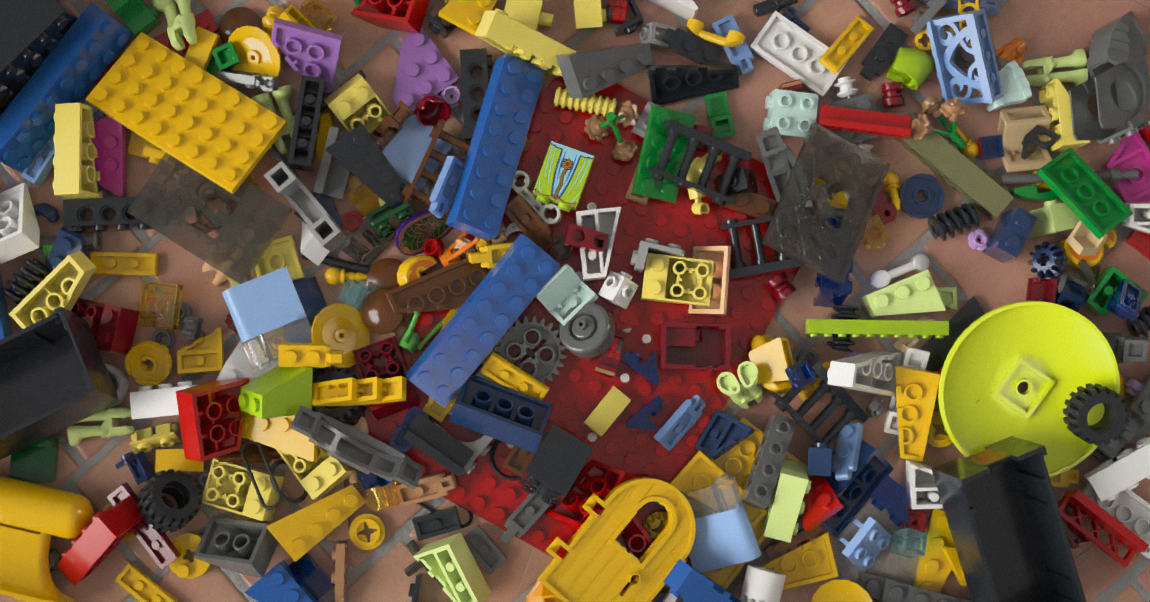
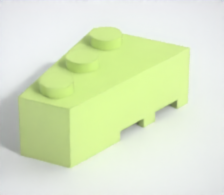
M1057 200L1044 202V207L1029 211L1030 214L1038 217L1028 239L1073 230L1080 219L1064 202L1058 203Z
M928 269L861 297L870 318L946 311Z
M784 459L766 510L768 513L764 518L762 528L765 537L791 542L792 535H797L799 528L797 518L799 514H803L805 501H803L804 494H808L811 487V481L808 479L804 463Z
M462 533L426 544L413 556L417 561L421 560L430 570L428 574L432 578L435 576L444 586L442 589L453 602H482L491 593Z

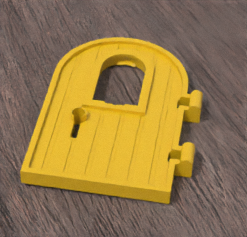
M649 477L627 480L611 490L603 500L593 493L582 506L590 516L567 544L559 537H556L545 550L554 559L537 580L563 602H651L666 584L663 581L678 559L685 561L692 549L696 524L691 505L677 488L662 480ZM652 501L659 502L667 510V525L638 559L632 553H628L626 548L621 546L622 544L616 538L643 505ZM597 503L604 508L599 515L592 510ZM561 546L568 551L563 558L556 554ZM636 575V579L631 582V577ZM629 582L630 585L628 586V588L624 591L622 595H620L619 593Z

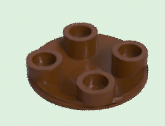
M235 7L227 11L222 16L218 27L219 36L223 43H228L230 35L237 28L246 25L259 27L263 30V24L258 14L246 7Z
M384 258L375 262L367 274V286L370 293L378 289L392 290L399 287L397 271L403 262L394 258Z
M378 289L371 292L364 299L361 306V317L364 325L370 331L377 334L392 332L405 319V314L393 313L385 295V292L389 291L387 289Z

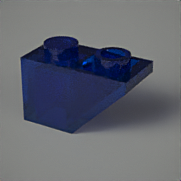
M887 475L870 494V498L873 500L871 504L880 512L883 509L890 514L889 519L898 527L901 524L907 527L909 520L906 491Z

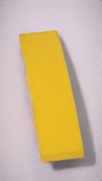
M403 376L385 379L371 377L357 380L351 377L313 383L312 406H352L406 401L407 378Z

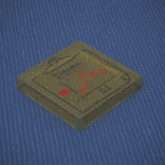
M142 281L138 308L140 315L137 326L177 330L183 285Z

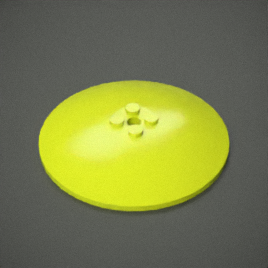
M1021 301L993 309L982 315L963 331L950 349L944 362L939 381L938 399L945 430L953 444L965 457L985 450V446L1010 436L1045 445L1047 455L1044 456L1049 477L1064 473L1085 460L1098 447L1093 443L1091 445L1068 430V425L1064 423L1063 419L1067 417L1063 414V408H1067V405L1064 403L1066 399H1071L1069 394L1072 391L1076 393L1078 392L1077 387L1082 386L1086 388V384L1089 383L1093 385L1095 383L1100 384L1120 394V375L1117 361L1101 331L1086 317L1065 306L1045 301ZM1021 382H1027V390L1019 393L1018 385ZM1103 403L1097 404L1090 409L1087 416L1088 425H1094L1102 419L1104 415Z

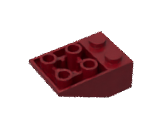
M78 298L71 312L88 321L98 348L127 355L132 347L140 311Z
M395 336L352 351L361 379L371 377L385 379L398 376L407 378L405 374L408 372ZM407 378L406 401L369 404V407L375 418L380 419L419 405L413 383Z

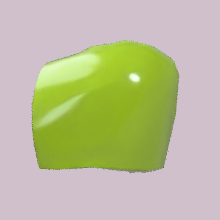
M900 47L886 77L895 82H903V85L911 90H918L934 69V60L928 53L922 50Z

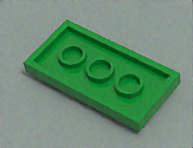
M652 105L632 188L633 194L671 203L676 202L679 185L666 179L663 182L651 178V173L645 170L647 167L653 166L656 168L668 138V135H666L667 131L661 129L664 120L671 119L693 128L695 115ZM680 137L676 140L665 172L677 176L689 145L687 139Z
M1071 147L1041 167L1037 172L1041 179L1098 239L1104 237L1133 214Z

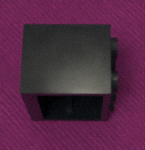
M553 424L520 479L521 488L530 494L536 492L542 496L541 500L550 506L554 504L558 506L566 497L594 448Z

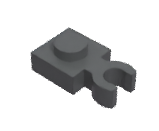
M193 316L185 318L182 335H185L187 339H199L203 319Z

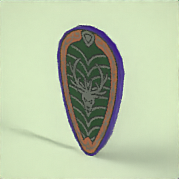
M428 209L409 217L400 225L395 235V245L402 254L415 256L424 252V244L428 239L437 238L441 240L453 227L444 223L447 215L444 214L439 219Z

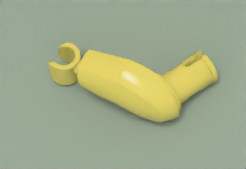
M709 152L702 158L696 157L692 161L687 173V181L695 184L698 183ZM721 154L717 156L715 164L722 160ZM687 188L690 200H695L691 208L692 212L697 215H702V213L708 214L710 210L709 205L701 201V198L706 197V195Z

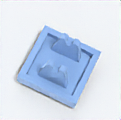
M870 516L864 524L856 519L853 521L860 529L850 542L843 537L839 540L846 546L842 553L864 572L875 563L876 557L888 546L892 538Z

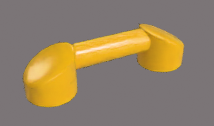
M688 18L686 27L693 35L705 41L729 48L742 45L746 37L744 34L734 30H729L727 37L703 31L705 24L693 18Z

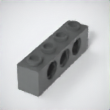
M777 413L768 418L740 502L760 510L768 507L797 421Z

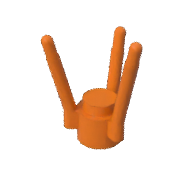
M1014 38L1008 44H1004L995 51V57L1003 53L1000 56L1001 59L1006 57L1008 60H1015L1019 65L1024 60L1022 54L1027 50V45L1022 39Z
M463 232L457 239L462 240L468 233ZM477 237L458 251L454 249V246L457 244L455 240L443 251V255L439 257L443 266L446 267L461 261L460 255L478 243L480 238Z

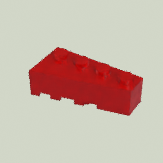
M126 497L105 512L100 510L91 518L93 523L90 522L81 530L82 534L70 543L72 547H69L60 555L62 559L56 566L75 586L88 577L107 558V555L120 544L119 542L134 530L133 527L142 522L145 517H140V509H137V506L129 497Z

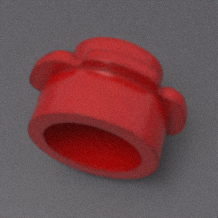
M357 211L345 212L341 217L343 222L342 228L346 231L349 230L351 233L357 232L359 227L363 225V219Z
M437 238L428 239L424 244V253L434 259L436 257L439 258L444 251L443 241Z

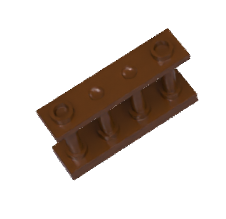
M443 119L439 126L434 125L429 135L433 139L412 183L407 182L402 192V195L405 196L403 203L409 202L410 197H414L431 205L429 200L431 195L415 187L420 177L434 184L438 180L439 175L424 169L429 158L442 164L446 161V155L433 150L438 138L466 152L469 150L470 143L443 131L446 123ZM449 210L447 213H445V215H447V217H446L444 223L447 222V219H448L450 210Z

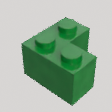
M105 0L136 36L141 32L147 35L161 24L157 19L159 13L151 4L147 6L143 0Z
M1111 266L1104 268L1086 291V299L1082 307L1095 317L1105 315L1113 303L1126 313L1136 312L1149 293L1116 267Z

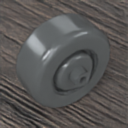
M588 302L565 326L560 323L559 336L563 345L575 356L594 358L604 353L612 344L615 336V323L611 315L602 306ZM577 304L575 307L570 308L563 316V319H565L580 304Z

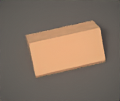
M731 246L693 247L694 259L715 261L710 306L689 305V314L726 315Z

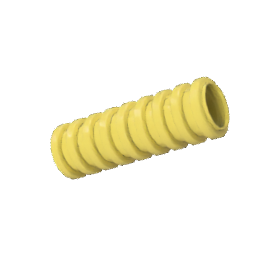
M558 87L554 98L556 107L561 105L562 108H565L566 106L570 110L575 108V111L580 109L584 113L589 111V114L595 112L596 115L602 114L603 117L609 112L615 113L617 101L615 98L609 100V97L604 99L601 95L596 97V94L585 98H570L567 88L562 90V87Z

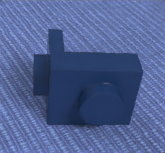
M131 451L121 456L122 461L115 465L117 469L128 465L137 485L155 475L153 466L147 460L143 451L137 454Z

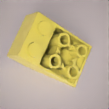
M359 73L324 99V102L349 132L363 124L370 134L388 114L391 115Z
M1055 78L1041 87L1039 101L1046 106L1052 119L1049 130L1060 135V139L1049 148V153L1066 151L1070 147L1076 150L1090 143V140L1076 141L1073 136L1070 96L1059 79Z
M647 253L640 300L710 306L715 261Z
M319 446L317 462H312L276 449L313 500L323 498L357 470L327 455L328 451Z
M213 458L202 495V503L260 521H273L276 508L269 510L262 506L246 466L231 462H218V459ZM250 467L264 503L267 506H273L278 501V494L271 484L269 472ZM274 474L281 490L285 477Z

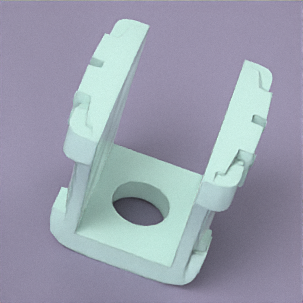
M1015 60L1007 63L999 71L1004 97L993 103H986V108L991 113L1009 105L1021 104L1032 97L1028 79ZM977 89L978 92H980V94L983 95L982 90Z

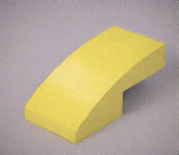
M613 386L583 424L601 438L631 399Z

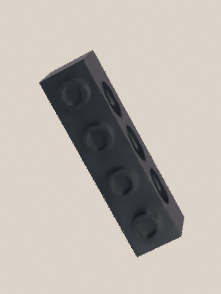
M486 48L460 50L464 138L466 142H471L477 123L473 117L481 110L490 81L488 68H492V55L487 54ZM474 69H481L483 71L482 76L479 78L472 77L471 73ZM477 90L484 92V97L480 100H475L472 97L473 93Z
M302 75L288 165L291 169L313 171L326 91V81L324 78Z
M154 196L63 200V226L74 232L82 233L85 232L86 228H94V231L105 232L110 227H116L117 231H128L130 227L139 226V230L153 229L152 226L160 225L159 199ZM137 208L138 216L131 220L130 212ZM114 209L116 212L115 218L108 220V212ZM92 210V219L90 221H86V213Z

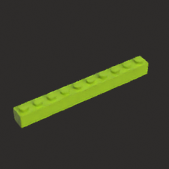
M806 319L805 334H810V337H818V334H824V337H832V334H838V337H846V334H852V337H860V335L874 337V335H880V338H888V335H894V338H902V335H908V338H916V335H921V338H930V336L944 338V336L949 335V321Z

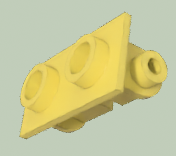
M169 422L155 426L156 434H153L151 427L136 430L134 434H131L132 442L129 443L137 453L142 451L147 453L159 447H171L175 443L181 442V439L176 435V432H178L177 424Z

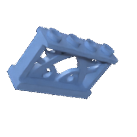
M985 8L936 17L926 22L927 35L930 38L932 56L935 60L937 78L940 82L944 103L949 98L957 97L965 105L993 103L1004 97ZM966 20L967 27L961 30L956 22ZM944 25L951 26L956 35L952 31L947 30L948 38L946 39ZM960 44L965 51L973 54L975 62L970 66L968 74L963 72L953 62L954 54ZM975 68H977L978 74L974 75ZM968 85L967 94L961 97L959 92ZM974 88L982 90L983 95L972 96Z

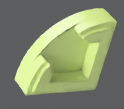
M936 287L944 307L957 310V287Z

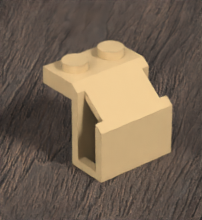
M1045 105L1001 109L997 132L998 135L1003 136L1000 155L1007 172L1040 169L1052 160L1048 150L1040 146L1026 160L1021 158L1024 136L1036 125H1040L1048 130L1050 129L1052 119ZM1040 135L1039 140L1047 142L1048 136Z

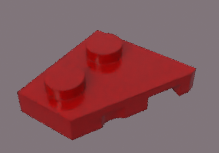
M814 475L809 479L811 481L810 491L808 494H804L803 501H805L803 528L807 532H810L844 508L826 476Z

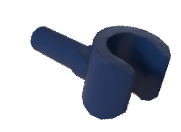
M789 6L788 11L793 16L788 17L784 13L783 16L808 33L811 28L796 16V9Z

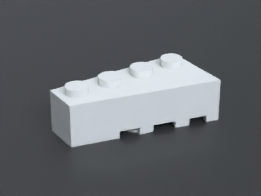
M876 350L833 360L827 372L828 384L870 394L896 397L894 365L901 366L902 352Z
M1143 437L1137 441L1135 449L1128 448L1118 453L1116 461L1113 462L1112 459L1107 460L1084 475L1101 502L1105 500L1110 502L1119 496V492L1125 489L1127 491L1134 489L1139 485V481L1144 478L1150 479V437Z

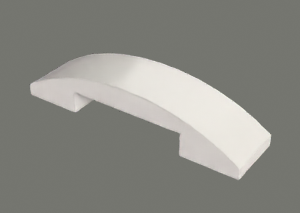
M907 346L901 360V366L925 370L930 352ZM890 396L883 431L898 435L896 397Z

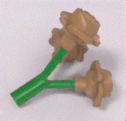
M930 96L925 99L921 104L923 108L920 112L921 114L911 121L910 129L914 135V140H923L926 134L936 133L950 137L960 150L965 148L967 144L956 131V121L959 115L966 114L968 106L963 104L962 100H959L957 97L949 98L942 104L941 102L944 100L942 97ZM927 114H933L936 119H939L947 131L936 129L930 125ZM943 114L945 117H949V120L951 121V127L942 116Z
M628 100L625 103H618L615 114L613 112L607 113V121L604 120L603 116L597 117L595 114L592 115L590 119L585 120L586 127L584 128L590 140L596 139L597 142H600L603 137L608 136L607 129L609 126L612 127L618 141L611 153L615 160L620 159L621 161H630L638 150L635 141L628 142L623 139L617 128V122L627 127L629 125H636V119L640 118L637 110L638 106L636 104L632 105V102Z

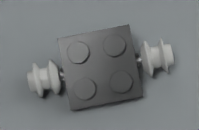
M846 76L837 80L838 83L834 85V87L840 88L837 96L845 98V100L830 103L828 106L877 112L872 93L854 97L859 90L853 88V83L856 79ZM834 130L839 148L857 144L852 150V153H856L858 157L854 162H859L860 165L873 162L872 158L876 157V155L871 154L870 149L874 146L865 141L882 136Z

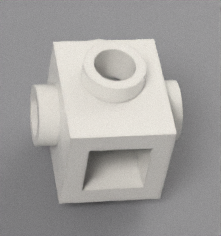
M610 271L598 295L619 307L627 309L639 285L631 281L633 277L623 271L620 274Z

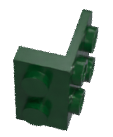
M406 202L394 210L387 204H384L369 212L366 216L370 222L371 229L381 239L391 237L405 220L417 213L411 203Z
M48 436L12 454L9 478L30 482H54L56 479L59 437Z

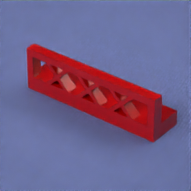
M821 105L817 128L907 140L911 134V116Z
M1067 490L1058 504L1063 521L1122 567L1129 565L1136 552H1145L1149 544L1080 490ZM1068 502L1074 507L1075 516L1069 517L1062 512ZM1088 517L1091 520L1093 530L1084 529L1081 518ZM1099 531H1106L1109 534V544H1103L1100 541ZM1122 544L1129 549L1124 558L1118 555L1116 545Z

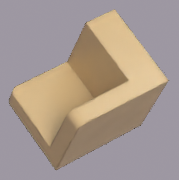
M1079 220L1066 241L1078 255H1096L1108 234L1098 239Z

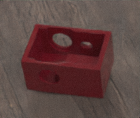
M668 322L660 324L659 369L730 370L731 324Z

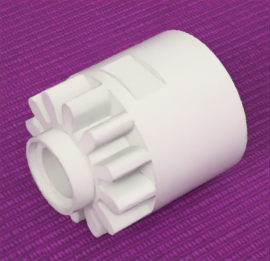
M748 565L739 600L742 602H780L786 575L771 569Z

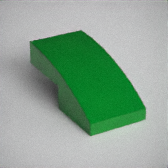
M232 41L211 50L212 57L206 72L218 77L219 71H228L241 62Z
M726 91L703 95L709 125L713 128L712 136L717 139L734 136L735 129Z
M1036 185L1010 190V194L1015 199L1027 202L1044 203L1060 199L1054 191L1038 193Z

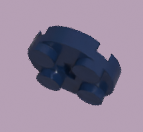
M917 174L908 178L901 185L898 193L901 201V210L908 216L916 219H925L933 216L941 209L945 198L943 188L933 176L928 174ZM920 191H924L923 195L927 196V199L922 200V202H919L918 198H916V194H919Z

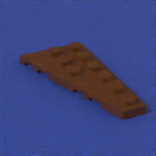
M465 258L385 292V295L394 314L460 309L492 268H482L481 263L471 264L468 258ZM536 297L530 303H536Z

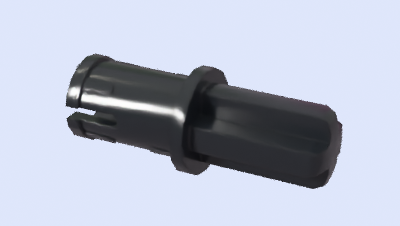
M765 0L754 4L753 11L756 17H760L775 10L780 12V9L796 4L798 0Z

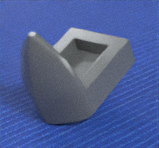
M1062 270V275L1054 276V279H1058L1057 294L1063 291L1066 280L1085 288L1089 285V279L1069 270Z

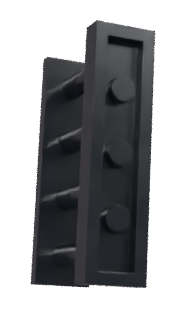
M664 120L661 129L667 131V141L657 167H647L645 171L651 173V178L663 182L666 179L713 198L712 202L717 205L733 204L734 199L726 196L737 165L741 162L749 161L752 153L674 120ZM683 137L688 140L687 143L689 145L679 172L675 176L665 172L676 140ZM702 145L708 148L707 152L709 154L699 181L695 184L685 179L696 149ZM724 154L728 156L727 160H729L719 190L715 192L707 189L706 185L717 156Z
M805 206L791 208V213L742 222H738V218L724 220L725 225H721V230L728 229L734 259L733 269L729 270L730 279L820 263L819 254H813V250H810L804 215L811 214V209L805 210ZM791 217L796 219L801 247L800 257L791 258V255H788L782 219ZM773 221L779 253L778 261L768 262V258H765L759 223ZM750 225L757 260L755 265L746 267V262L743 263L737 227Z
M808 354L801 360L807 367L805 369L806 372L783 397L774 391L770 393L776 400L773 404L781 412L784 413L786 411L815 442L829 444L851 420L857 419L864 424L869 418L843 387L828 384V371L818 360ZM817 378L820 381L818 383L819 387L795 411L789 403L812 379ZM830 392L833 395L831 401L808 425L802 417L825 393ZM838 406H843L845 408L843 411L844 415L821 438L815 431Z

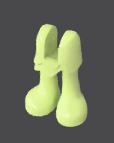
M152 0L153 7L157 11L164 13L167 18L168 37L171 45L177 51L185 49L182 35L185 36L189 44L197 43L196 21L194 14L191 12L190 5L192 0ZM177 5L179 7L181 16L179 14L177 15Z
M1083 48L1075 49L1071 55L1052 58L1054 56L1052 55L1030 59L1021 63V68L1024 71L1036 70V75L1025 76L1032 87L1044 86L1055 78H1058L1061 83H1073L1075 87L1088 80V70L1084 68L1087 64V58ZM1062 67L1082 68V69H1076V70H1072V71H1063V72H1053V73H1050L1053 68H1062Z
M290 85L278 87L277 91H272L281 115L288 124L274 142L281 154L288 153L287 144L283 136L290 133L292 140L295 116L292 114L289 102L292 95ZM262 93L251 98L276 114L270 93Z
M745 361L739 365L737 373L742 384H739L737 378L730 372H723L718 376L717 386L719 390L730 396L733 402L740 407L749 409L748 402L754 399L758 404L762 402V388L757 383L759 372L754 363Z
M122 407L108 408L77 422L104 421L102 425L69 426L67 428L69 444L77 446L83 438L101 436V439L133 433L135 430L134 426H119L120 417H132L131 409Z

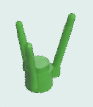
M420 312L413 313L405 334L398 345L411 353H415L416 349L422 351L424 345L442 328L444 319L422 341H419L421 336L414 333L413 329Z

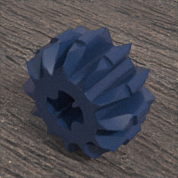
M1043 241L1042 245H1035L1036 252L1029 253L1033 260L1027 262L1030 265H1034L1030 271L1037 273L1038 277H1046L1047 279H1053L1054 275H1062L1060 268H1067L1063 261L1069 259L1067 256H1063L1065 249L1062 247L1058 248L1059 244L1056 242L1050 244L1048 241Z

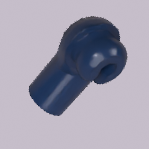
M40 203L33 206L36 217L42 215L50 223H55L60 219L58 209L48 203Z

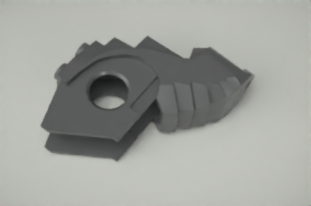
M1132 11L1107 23L1092 34V41L1089 42L1090 50H1088L1090 58L1087 59V69L1091 78L1068 90L1073 136L1076 141L1097 140L1099 145L1105 142L1111 145L1121 140L1122 137L1131 136L1140 129L1150 125V74L1144 57L1147 54V44L1149 42ZM1091 95H1096L1099 119H1096L1089 111L1088 99Z

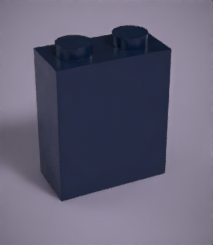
M1019 207L1003 213L990 236V242L982 253L1001 263L1017 258L1038 217Z

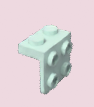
M774 89L769 96H766L765 109H768L767 118H764L763 131L777 126L780 135L813 138L816 129L818 95Z
M568 264L559 268L536 295V298L563 326L586 303H594L599 298ZM577 304H580L565 319H563V316L570 308H573Z

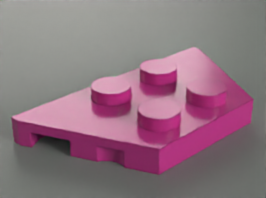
M106 116L94 122L95 137L92 138V143L95 145L98 153V158L94 159L95 171H100L101 179L97 181V184L119 197L126 196V127L111 117Z
M1138 131L1131 136H1125L1104 165L1106 171L1109 168L1138 170L1137 179H1120L1118 182H1112L1123 203L1150 202V152Z

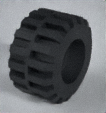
M332 367V371L328 368L324 369V374L320 375L318 372L315 375L317 379L315 381L312 380V394L313 383L351 377L358 380V378L344 368L339 370L336 367ZM364 405L340 406L335 409H329L326 406H312V411L320 412L345 424L348 423L350 426L354 424L353 420L355 418L359 420L362 417L359 413L361 411L365 412L366 409Z
M1091 383L1086 384V388L1079 386L1077 387L1078 392L1072 391L1069 394L1071 399H1066L1064 404L1067 405V408H1063V414L1067 417L1063 419L1064 423L1068 425V430L1075 436L1091 445L1093 443L1096 446H1101L1102 442L1107 445L1111 443V439L1115 441L1119 439L1118 434L1120 432L1124 434L1126 430L1123 427L1129 424L1126 416H1129L1130 413L1126 409L1128 406L1126 401L1122 400L1123 397L1120 394L1096 383L1095 385ZM1103 403L1104 415L1102 419L1094 425H1088L1087 416L1090 409L1097 404Z
M169 469L167 472L163 470L154 475L141 489V493L137 498L140 500L137 503V509L142 510L139 513L140 517H145L146 520L144 522L147 525L152 524V529L157 530L160 528L163 533H166L168 530L170 533L175 532L188 524L200 511L201 507L199 505L202 503V498L199 495L201 490L196 488L198 484L196 481L192 482L190 480L191 476L189 474L185 476L183 471L180 470L175 473L174 469ZM161 493H167L174 497L177 501L178 509L168 507L163 502Z

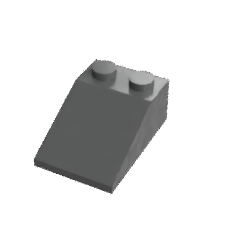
M212 517L194 557L242 575L263 578L279 542L265 527L269 524Z

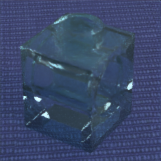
M347 279L337 300L361 311V306L367 295L370 294V290Z
M910 528L893 531L890 553L907 558L925 556L927 533Z

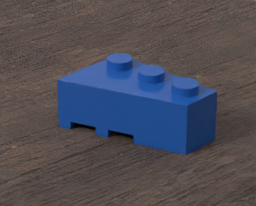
M678 559L663 581L671 587L669 592L679 599L683 596L684 602H742L721 585L681 559Z
M285 560L275 565L263 578L259 579L244 592L258 602H320Z

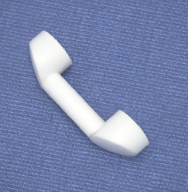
M919 253L914 255L909 263L890 271L878 270L871 274L870 284L876 289H881L887 286L891 279L913 270L917 272L924 271L929 267V258L925 254Z

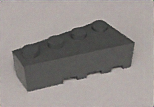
M634 43L556 55L570 98H585L647 69L646 65H656L649 43Z

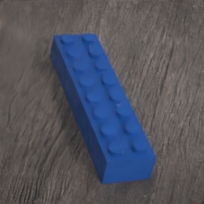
M91 1L60 40L59 45L52 50L0 116V162L21 173L28 168L34 157L44 148L47 141L55 133L53 117L55 104L79 103L134 33Z
M507 53L496 59L446 225L483 240L497 237L542 86L545 70Z
M520 234L405 376L445 408L561 265L527 236Z

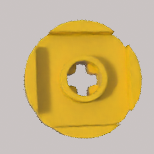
M142 341L135 344L126 355L125 367L128 374H132L136 378L137 383L144 386H155L165 380L171 372L172 358L169 354V349L165 345L153 341ZM149 359L154 365L148 368V365L144 364L143 361Z
M189 532L173 540L172 543L181 556L174 560L169 567L178 577L193 579L205 574L209 570L210 563L193 557L194 561L191 562L190 559L185 557L188 549L191 552H196L203 537L202 535Z

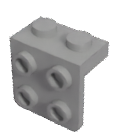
M646 238L645 241H640L638 250L633 251L630 265L634 266V272L642 273L647 252L684 257L685 251L681 250L680 245L668 243L667 246L658 245V240Z

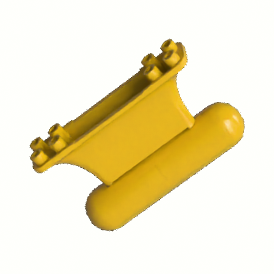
M0 476V594L26 602H76L74 598L62 593L53 582L49 568V548L52 535L66 539H75L82 534L81 530L86 525L93 522L91 518L94 516V509L86 497L69 491Z

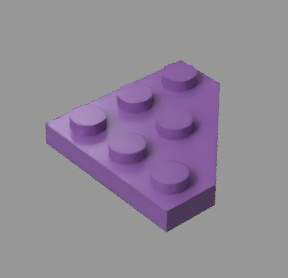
M275 18L271 37L272 44L276 48L279 47L285 55V60L301 76L324 78L326 81L325 93L331 94L343 35Z
M422 26L419 34L410 32L403 37L392 100L397 107L399 102L402 101L415 112L417 102L428 94L440 95L445 88L460 81Z

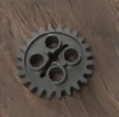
M534 315L531 321H528L527 317L523 316V322L520 323L516 319L515 325L511 326L499 340L500 345L494 346L493 349L499 351V356L513 364L516 360L526 355L525 349L527 347L533 349L541 340L545 339L546 342L532 351L534 354L532 357L529 355L525 356L515 366L522 370V366L530 362L533 364V370L527 374L545 384L544 379L546 378L552 382L551 374H560L556 368L557 366L564 367L560 359L566 358V355L561 353L566 347L560 345L561 339L556 337L559 329L551 331L553 323L550 322L545 326L544 318L537 322ZM532 330L536 331L537 339L533 342H528L526 334ZM515 344L518 345L520 348L519 353L516 356H510L508 354L509 347ZM544 348L551 350V356L546 360L540 358V352Z

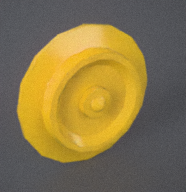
M246 25L237 28L230 35L228 42H233L241 61L231 70L279 76L281 55L278 48L272 44L271 37L267 32L259 27Z
M334 303L323 308L314 319L311 328L312 343H326V345L331 346V350H343L342 363H331V366L349 368L355 365L356 362L352 351L370 344V330L364 325L361 313L356 308L347 304Z
M846 579L831 580L821 585L811 602H873L869 593L863 587Z

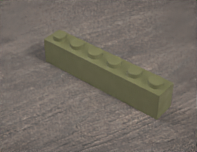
M911 111L907 114V116H911V121L919 115ZM911 133L907 140L893 138L990 220L998 218L1014 199L1010 194L1011 191L1006 186L996 183L993 180L992 174L978 168L973 158L967 155L964 156L959 152V147L951 141L947 142L941 137L942 135L936 133L926 134L923 140H914V135Z

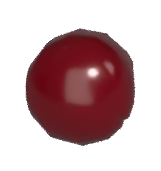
M428 94L417 102L414 113L418 122L424 126H434L442 119L447 121L452 111L450 104L440 95Z

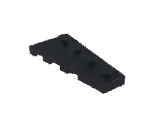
M736 64L646 65L651 102L656 105L739 88Z
M360 124L324 149L393 210L404 204L405 196L402 195L405 184L363 124Z
M974 296L949 320V335L944 336V338H935L933 336L921 348V350L930 352L925 370L934 372L943 367L946 357L958 337L974 321L985 314Z

